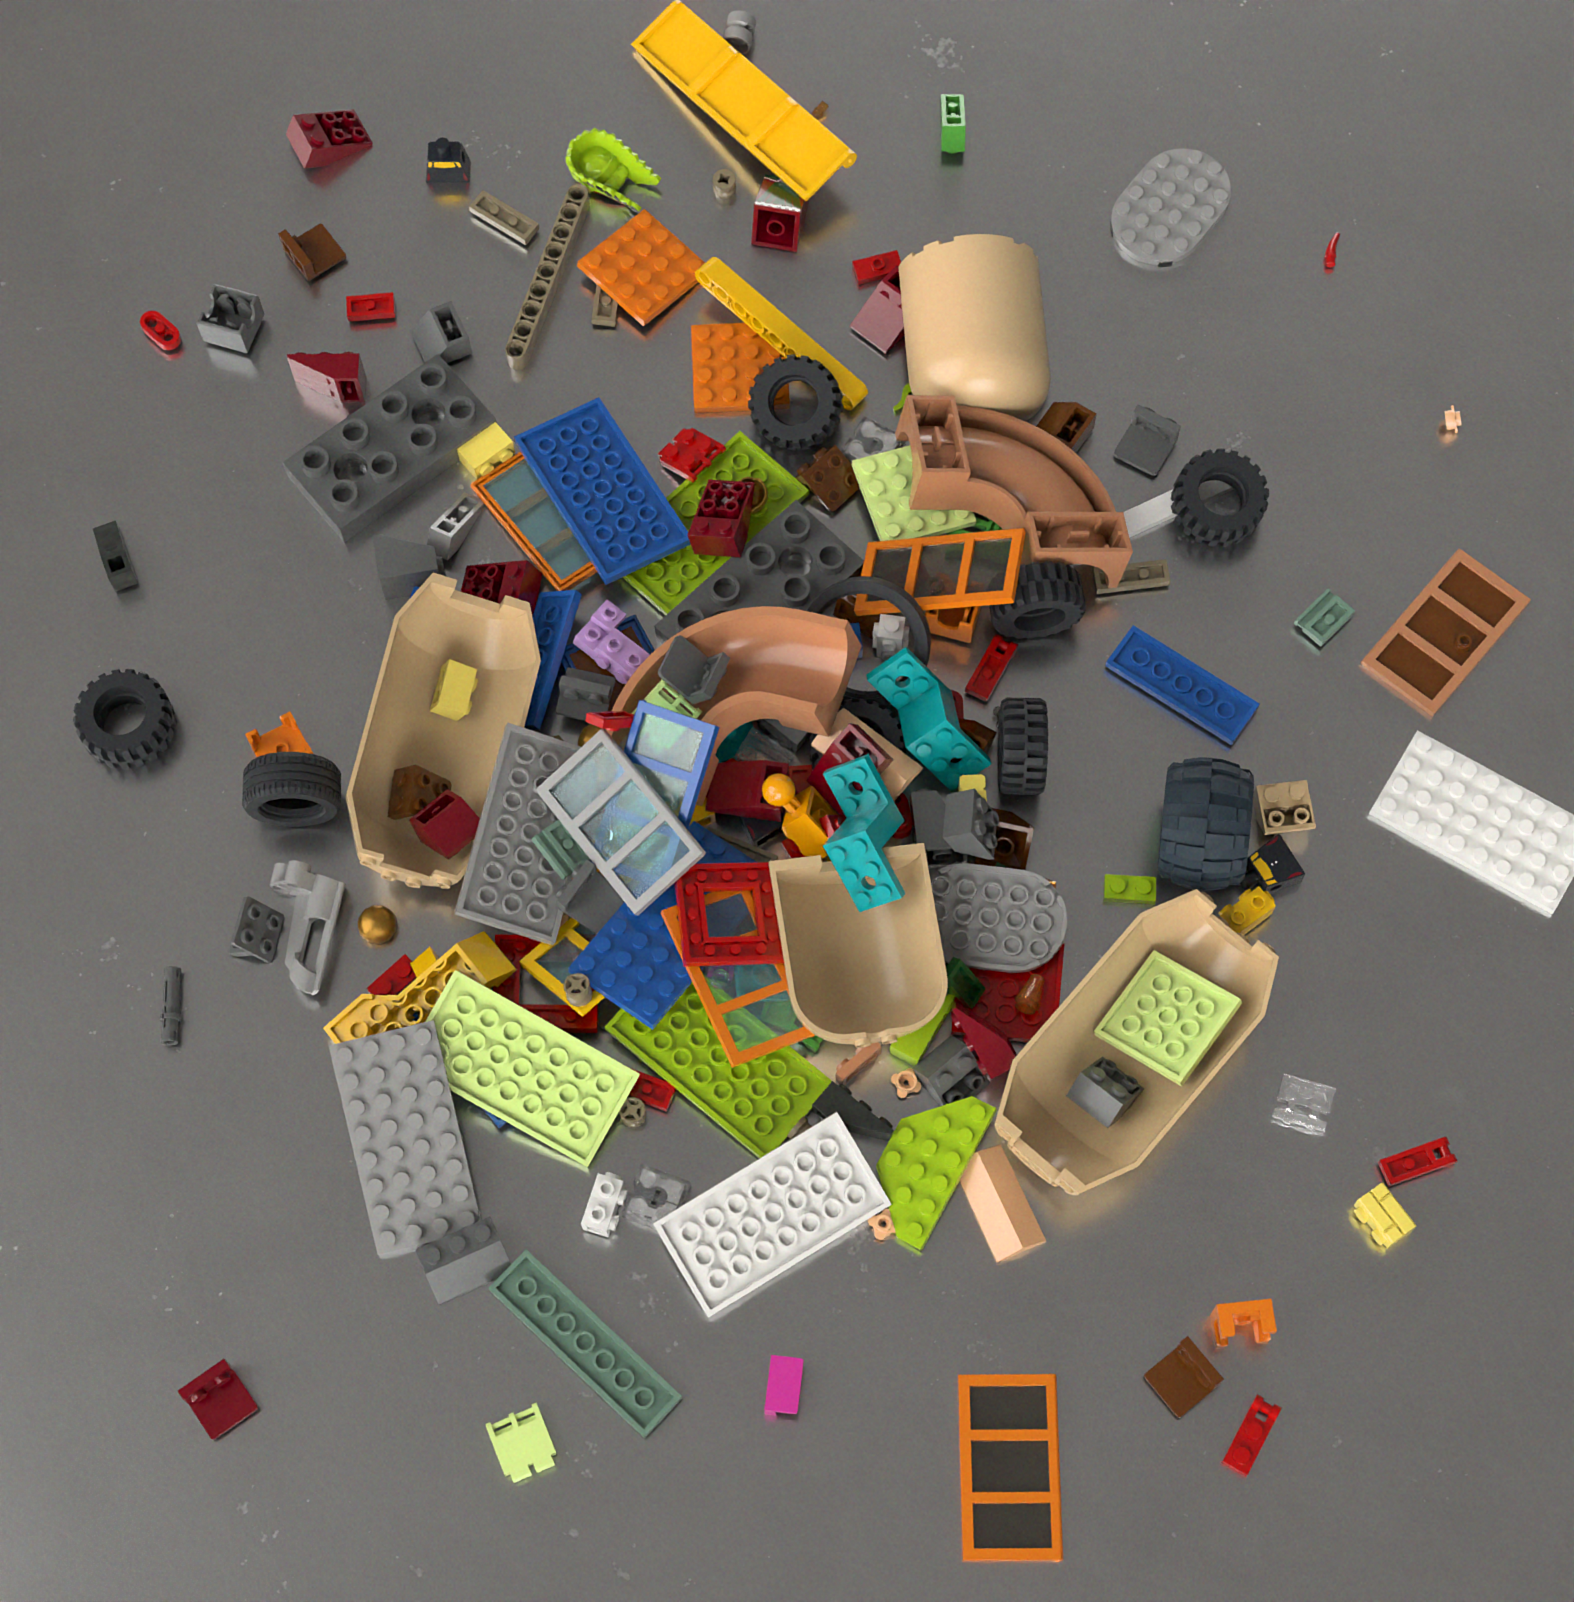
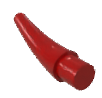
M1336 233L1332 237L1325 252L1326 266L1329 268L1336 265V246L1340 233Z

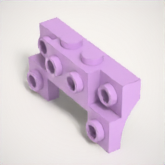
M606 600L592 615L591 620L575 636L573 644L594 659L599 667L611 672L620 683L626 684L650 654L616 629L624 621L627 614L609 600Z

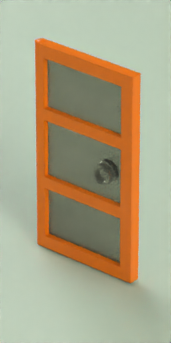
M1024 528L868 542L861 576L881 578L898 585L916 600L922 611L1014 603L1026 532ZM857 594L854 608L856 616L901 612L896 606L881 597Z
M1053 1373L958 1375L962 1561H1062L1063 1534L1057 1375Z

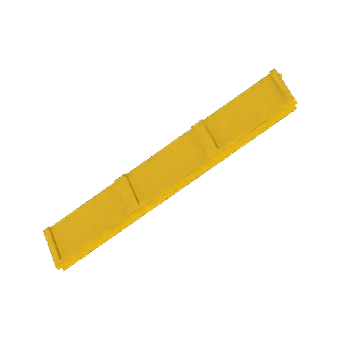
M680 0L673 1L631 44L641 56L804 201H808L841 166L849 168L855 163L857 154Z

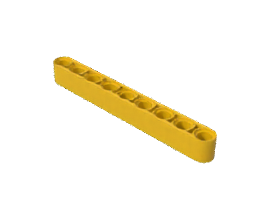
M711 257L696 270L695 277L706 290L785 358H787V355L795 354L796 357L804 355L822 363L838 382L843 396L841 399L843 408L852 410L868 395V389L860 379L719 258Z

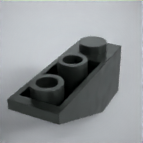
M116 520L93 528L99 553L113 589L118 591L138 584Z
M832 1081L812 1104V1112L822 1120L837 1112L849 1132L887 1141L894 1134L893 1125L886 1118L875 1116L871 1112L872 1108L863 1100L858 1102L851 1096L852 1092L841 1083L837 1085Z

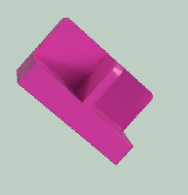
M771 1355L764 1409L765 1414L776 1416V1412L798 1413L804 1363L802 1358Z

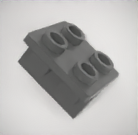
M567 668L565 676H561L559 683L560 696L556 714L585 721L586 713L608 711L616 682L615 677Z
M249 896L244 897L228 953L235 957L255 956L265 962H271L284 915Z

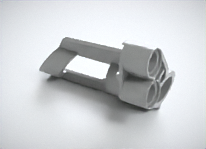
M291 860L288 864L276 863L270 882L271 891L296 896L285 965L290 969L289 977L294 985L303 992L315 995L320 989L346 884L310 872L311 865L305 862ZM318 919L326 920L313 971L306 967L302 961L311 924Z

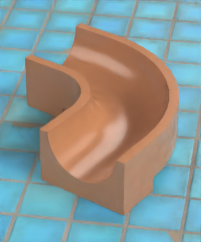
M906 396L895 436L896 441H909L911 446L913 473L909 499L910 510H966L991 519L1003 530L1024 528L1026 534L1020 565H1028L1038 561L1039 563H1045V561H1052L1053 563L1062 562L1065 565H1092L1104 571L1107 588L1118 587L1133 552L1123 512H1116L1107 490L1097 475L1072 449L1046 431L1013 416L989 409L957 406L955 396Z
M769 606L741 608L723 612L685 628L658 647L627 681L612 711H626L632 714L637 708L639 700H644L661 681V678L658 676V670L676 636H683L707 657L722 652L730 657L726 667L727 672L720 679L715 696L710 700L696 704L689 702L695 709L699 708L702 710V713L697 718L698 720L720 727L696 805L702 806L719 762L715 753L725 737L737 727L753 720L776 719L779 720L782 726L829 737L862 645L848 620L799 609ZM664 687L662 688L672 699H675ZM680 702L679 705L682 706L688 713L692 714V712ZM620 728V731L617 732L606 730L624 751L630 728ZM688 728L669 750L664 747L660 753L646 743L645 740L650 735L649 732L643 738L640 737L635 753L692 772L703 733ZM603 745L595 752L592 761L612 784L615 780L619 763ZM633 763L660 796L683 802L688 782ZM633 780L625 786L641 791Z

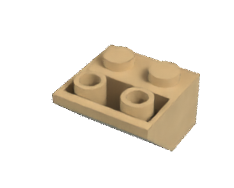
M1307 780L1256 786L1253 795V805L1256 820L1264 835L1316 829Z

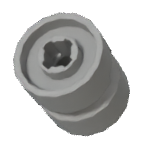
M741 10L732 11L727 16L726 30L724 31L723 38L742 55L751 50L756 27L755 17Z

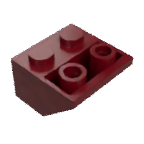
M447 789L409 819L421 843L449 860L475 839L480 818L462 797Z

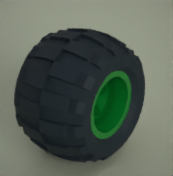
M1206 757L1184 759L1183 763L1173 762L1167 768L1158 858V872L1162 878L1171 879L1172 883L1186 888L1200 890L1225 889L1228 885H1239L1244 880L1254 795V776L1249 769H1241L1239 764L1224 759Z

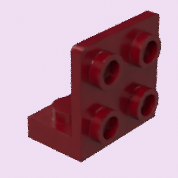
M222 1359L178 1390L181 1398L189 1404L212 1440L217 1439L258 1410L254 1399L231 1364L225 1359Z

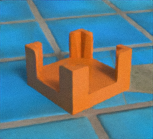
M290 711L279 717L282 723L281 726L261 736L257 729L245 734L256 757L277 752L313 754Z
M1272 1299L1217 1304L1210 1314L1215 1347L1228 1345V1337L1235 1335L1234 1323L1235 1325H1244L1252 1322L1256 1343L1269 1342L1271 1340L1270 1334L1277 1332Z

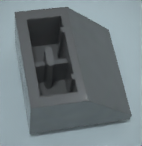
M452 301L429 309L410 330L424 362L439 354L446 363H449L472 353L469 337Z
M975 788L947 794L943 839L956 852L989 860L994 859V852L997 847L996 826L999 824L997 812L993 811L985 798L981 797Z
M952 1035L912 1068L923 1087L940 1106L971 1096L974 1097L990 1084L986 1075H983L976 1063L977 1060L972 1052L969 1051L967 1045Z
M1101 1057L1080 1072L1066 1096L1105 1127L1109 1128L1123 1116L1140 1096L1144 1088L1138 1084L1135 1078L1126 1075L1118 1069L1113 1061Z

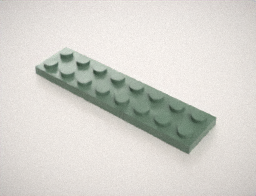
M527 1249L488 1288L495 1297L644 1439L682 1399V1396Z

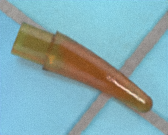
M821 101L814 108L811 115L819 120L828 109V104Z

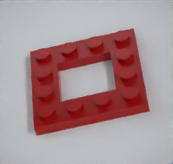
M769 862L694 864L675 882L684 967L784 963ZM752 891L757 936L709 937L704 892Z
M495 934V944L517 970L498 987L494 985V992L567 1033H597L598 1004L584 1016L578 1014L569 1005L519 1004L520 960L541 942L521 935ZM596 935L581 936L590 943ZM566 939L539 963H573L582 950Z

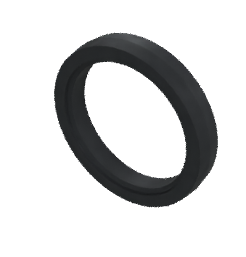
M868 576L844 579L823 590L815 597L806 610L822 615L824 610L833 602L853 594H869L881 597L896 606L906 617L914 636V655L927 667L931 650V635L925 614L908 592L890 581ZM903 676V677L899 680V682H903V681L907 680L908 677H907V676ZM848 687L841 702V705H844V700L852 699V702L855 703L859 702V699H867L868 704H872L875 701L880 703L881 707L891 704L878 690L859 691Z

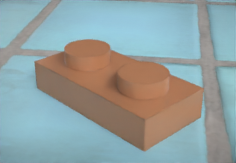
M879 1042L871 1043L867 1047L857 1048L855 1051L857 1054L850 1060L844 1059L836 1067V1081L839 1084L846 1085L880 1055L881 1045Z

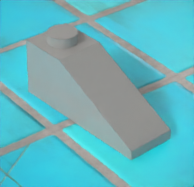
M464 492L429 528L427 545L435 547L437 556H442L443 559L448 560L460 548L485 506L482 500Z

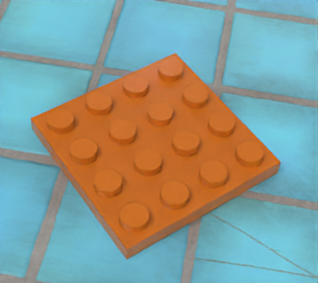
M643 209L577 262V267L642 326H645L698 283L695 272L705 262L646 209Z
M746 323L691 325L694 413L751 411L748 408V401L751 400L749 390L750 387L755 385V376L762 374L764 371L762 368L767 363L770 366L775 363L774 359L779 357L785 359V357ZM789 383L777 392L774 399V409H790Z

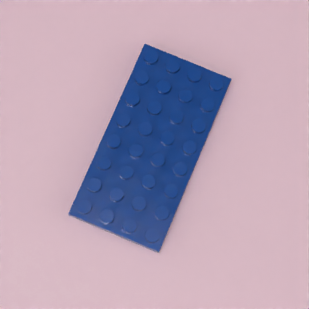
M599 397L514 436L515 444L605 585L691 544L687 535V529Z
M693 821L689 826L688 831L706 852L696 864L756 862L697 822ZM685 844L683 845L679 860L690 851ZM666 854L650 873L660 876ZM641 882L633 891V894L638 899L651 885ZM675 883L671 885L669 891L661 894L638 916L624 902L568 967L571 974L581 973L586 975L590 981L591 988L652 1030L692 983L661 915L662 910L677 905ZM740 895L706 907L709 937H730L746 918L748 911Z

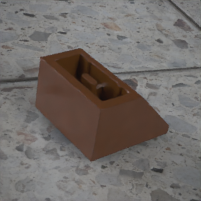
M1053 402L1036 427L1054 436L1076 453L1094 429L1097 414L1077 402Z

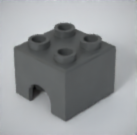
M214 284L209 294L211 299L209 312L206 316L204 312H201L196 323L204 342L248 353L264 316L259 296Z

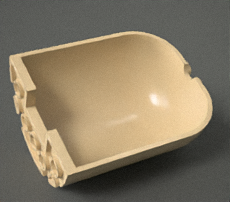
M970 234L954 236V241L943 244L938 240L923 246V251L918 254H909L899 265L908 377L913 395L955 396L957 406L989 409L1023 421L1033 417L1042 408L1048 396L1051 381L1038 256H1035L1033 253V249L1025 243L1016 244L1013 238L1006 236Z
M924 843L881 848L906 894L901 899L862 912L858 911L832 861L822 862L821 855L769 861L790 1002L797 1018L814 1035L834 1043L855 1045L856 1048L867 1047L871 1043L877 1042L892 1044L897 1042V1038L908 1035L925 1026L942 1007L947 993L948 980ZM865 876L869 884L876 885L873 878Z

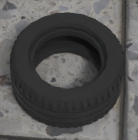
M277 752L259 756L251 760L244 768L242 806L253 819L272 825L296 827L326 822L332 819L341 807V772L331 760L315 754Z

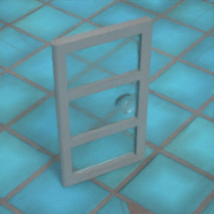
M605 729L599 730L535 789L631 911L637 916L706 854L701 845Z

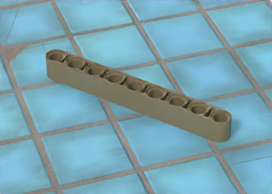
M574 184L567 190L505 347L507 362L510 368L514 370L524 369L529 363L590 207L588 190L582 184Z

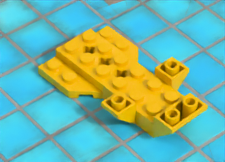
M485 931L456 943L441 957L431 947H428L410 963L417 978L398 995L387 996L362 993L323 1029L333 1042L337 1044L424 1023L455 970L491 989L494 985L498 987L517 969ZM415 1012L420 1013V1018L417 1021L413 1020Z

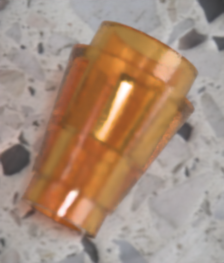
M1031 974L1015 997V1006L1019 1011L1025 1014H1034L1040 1008L1045 982L1042 976Z

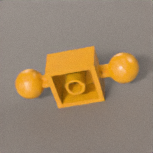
M777 773L769 776L763 783L762 794L769 804L778 807L783 806L786 809L782 825L785 836L797 844L805 857L821 855V859L827 856V862L831 861L823 847L828 837L819 819L825 815H838L836 811L813 786L795 795V785L787 775Z

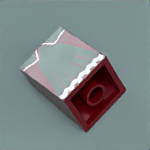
M765 175L754 203L751 244L797 252L809 200L804 201L779 177Z

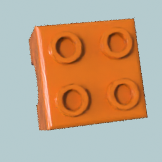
M937 572L930 596L956 594L957 584L950 580L949 575ZM972 582L971 586L967 587L966 593L985 592L984 584ZM982 606L926 610L925 617L930 633L971 643Z

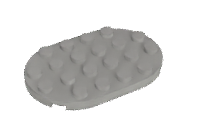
M1172 149L1153 157L1122 192L1113 206L1110 225L1115 242L1125 254L1146 264L1159 265V263L1170 261L1175 263L1188 257L1222 218L1228 208L1231 197V182L1227 172L1216 159L1199 150Z
M969 863L948 865L938 869L936 873L930 876L945 963L949 964L952 958L956 957L961 959L968 968L1022 973L1037 969L1047 963L1062 946L1067 931L1066 906L1061 895L1044 877L1027 870Z

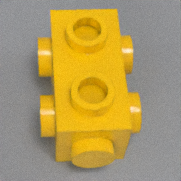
M1258 886L1253 891L1248 889L1243 892L1236 904L1233 906L1231 904L1226 905L1218 914L1228 922L1229 928L1235 933L1245 935L1269 917L1276 905L1272 895L1267 891H1263Z

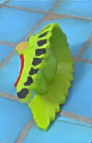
M597 128L591 131L584 130L581 135H577L576 138L570 141L569 148L567 149L566 164L570 173L577 182L587 188L588 193L596 192L622 205L628 206L636 212H639L642 207L618 192L625 183V179L628 177L635 184L658 185L662 179L659 175L653 173V168L646 166V161L639 160L638 154L632 152L630 147L624 146L622 140L616 139L614 133L608 134L604 129L601 131Z

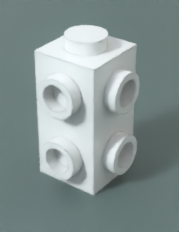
M880 614L879 623H874L872 648H877L876 657L886 661L903 648H908L909 627L905 626V617Z
M606 1172L605 1175L597 1174L581 1222L583 1230L609 1237L611 1230H616L619 1221V1215H616L619 1205H624L628 1190H625L624 1181L620 1180V1176L610 1172Z

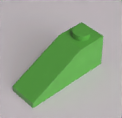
M941 94V150L951 154L965 152L966 122L964 94Z

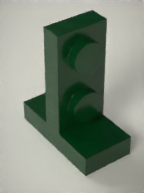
M953 957L949 964L945 963L948 980L947 993L955 995L966 1008L973 1009L986 988L961 959Z

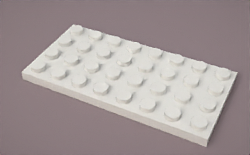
M1417 730L1369 814L1548 913L1553 914L1574 877V814Z
M835 1112L652 1224L706 1316L709 1318L892 1204L840 1116Z

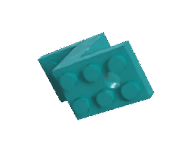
M907 647L866 674L867 681L898 710L905 747L949 790L953 791L959 786V777L962 775H976L992 764L990 757L960 729L952 691ZM899 676L908 677V679L903 682L896 681V679ZM953 758H962L957 763L950 762Z
M869 754L827 769L823 775L847 819L833 833L823 847L858 911L862 912L901 899L906 893L881 848L901 826L904 819ZM852 782L860 783L863 791L856 790ZM865 876L873 878L876 885L869 884Z

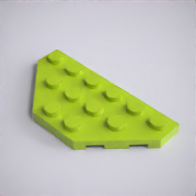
M971 1096L902 1118L899 1121L894 1134L891 1136L876 1164L883 1191L892 1204L888 1209L898 1239L920 1251L923 1250L997 1111L995 1107Z

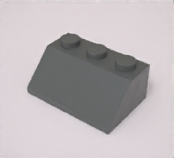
M491 1217L415 1250L439 1305L497 1280L511 1265Z

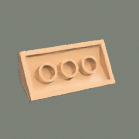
M845 708L841 709L837 713L829 737L817 735L811 746L824 755L831 743L849 723L859 725L894 759L880 776L892 799L895 801L921 772L923 767Z
M997 1145L974 1153L959 1182L997 1263L1046 1242L1002 1146Z

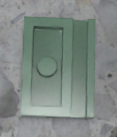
M1329 588L1294 622L1296 626L1301 627L1302 631L1319 646L1328 641L1355 613L1352 607L1339 596L1332 594Z
M559 820L532 838L533 843L562 880L572 874L578 864L583 865L586 860L591 862V859Z

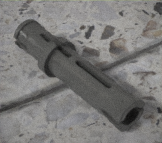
M176 966L164 968L162 1014H160V1022H162L161 1044L164 1045L178 1044V1024L181 1021V1015L179 1014L181 968Z

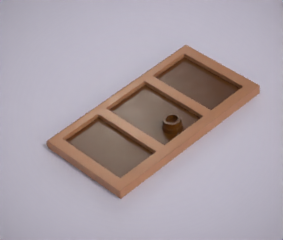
M1458 549L1363 658L1361 665L1433 717L1530 603L1531 599L1463 550Z

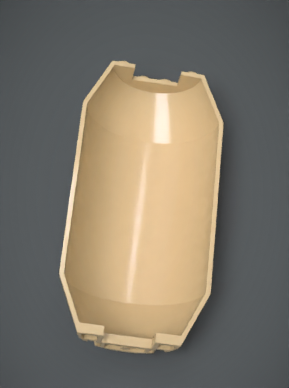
M432 573L394 617L346 793V801L356 851L362 865L380 873L382 879L404 881L407 886L412 888H420L421 885L449 889L451 885L456 884L465 875L474 840L448 860L420 842L409 821L413 816L398 820L387 817L394 770L416 764L449 780L452 785L451 791L462 797L480 818L505 725L511 723L524 728L541 658L529 602L505 595L501 604L460 592L455 590L456 579L437 573ZM449 659L477 669L475 678L478 679V683L474 692H471L470 701H472L470 712L458 721L430 712L441 666Z
M1195 889L1141 912L1012 1061L995 1121L996 1131L999 1136L1004 1137L1008 1141V1148L1026 1166L1054 1187L1060 1185L1068 1194L1079 1195L1137 1168L1265 1016L1279 956L1275 954L1276 952L1272 946L1259 940L1252 947L1249 944V940L1243 934L1235 933L1229 928V924L1225 919L1212 914L1217 905L1214 904L1213 899L1207 893ZM1153 950L1235 995L1242 1001L1239 1009L1182 1087L1095 1036L1094 1030ZM1101 1057L1113 1061L1118 1069L1126 1075L1135 1078L1138 1084L1144 1088L1143 1092L1123 1116L1109 1128L1105 1127L1066 1096L1080 1072Z

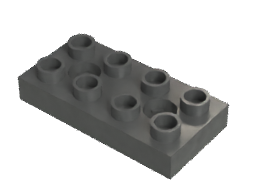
M437 354L282 463L290 480L345 543L460 461L457 449L494 422L497 423V421L441 356ZM435 412L444 416L442 422L435 427L427 424H416L417 420L427 413ZM350 467H361L367 470L365 476L357 482L353 483L347 479L339 480L341 473Z
M795 500L745 544L740 558L731 557L654 625L656 639L663 644L677 633L701 620L741 608L769 606L806 611L815 597L823 590L844 579L856 577L863 569L864 560ZM790 560H802L810 566V571L804 576L798 574L787 576L781 571V567Z

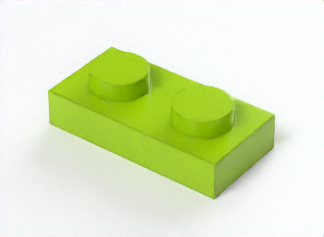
M1105 874L1103 902L1155 904L1156 877Z

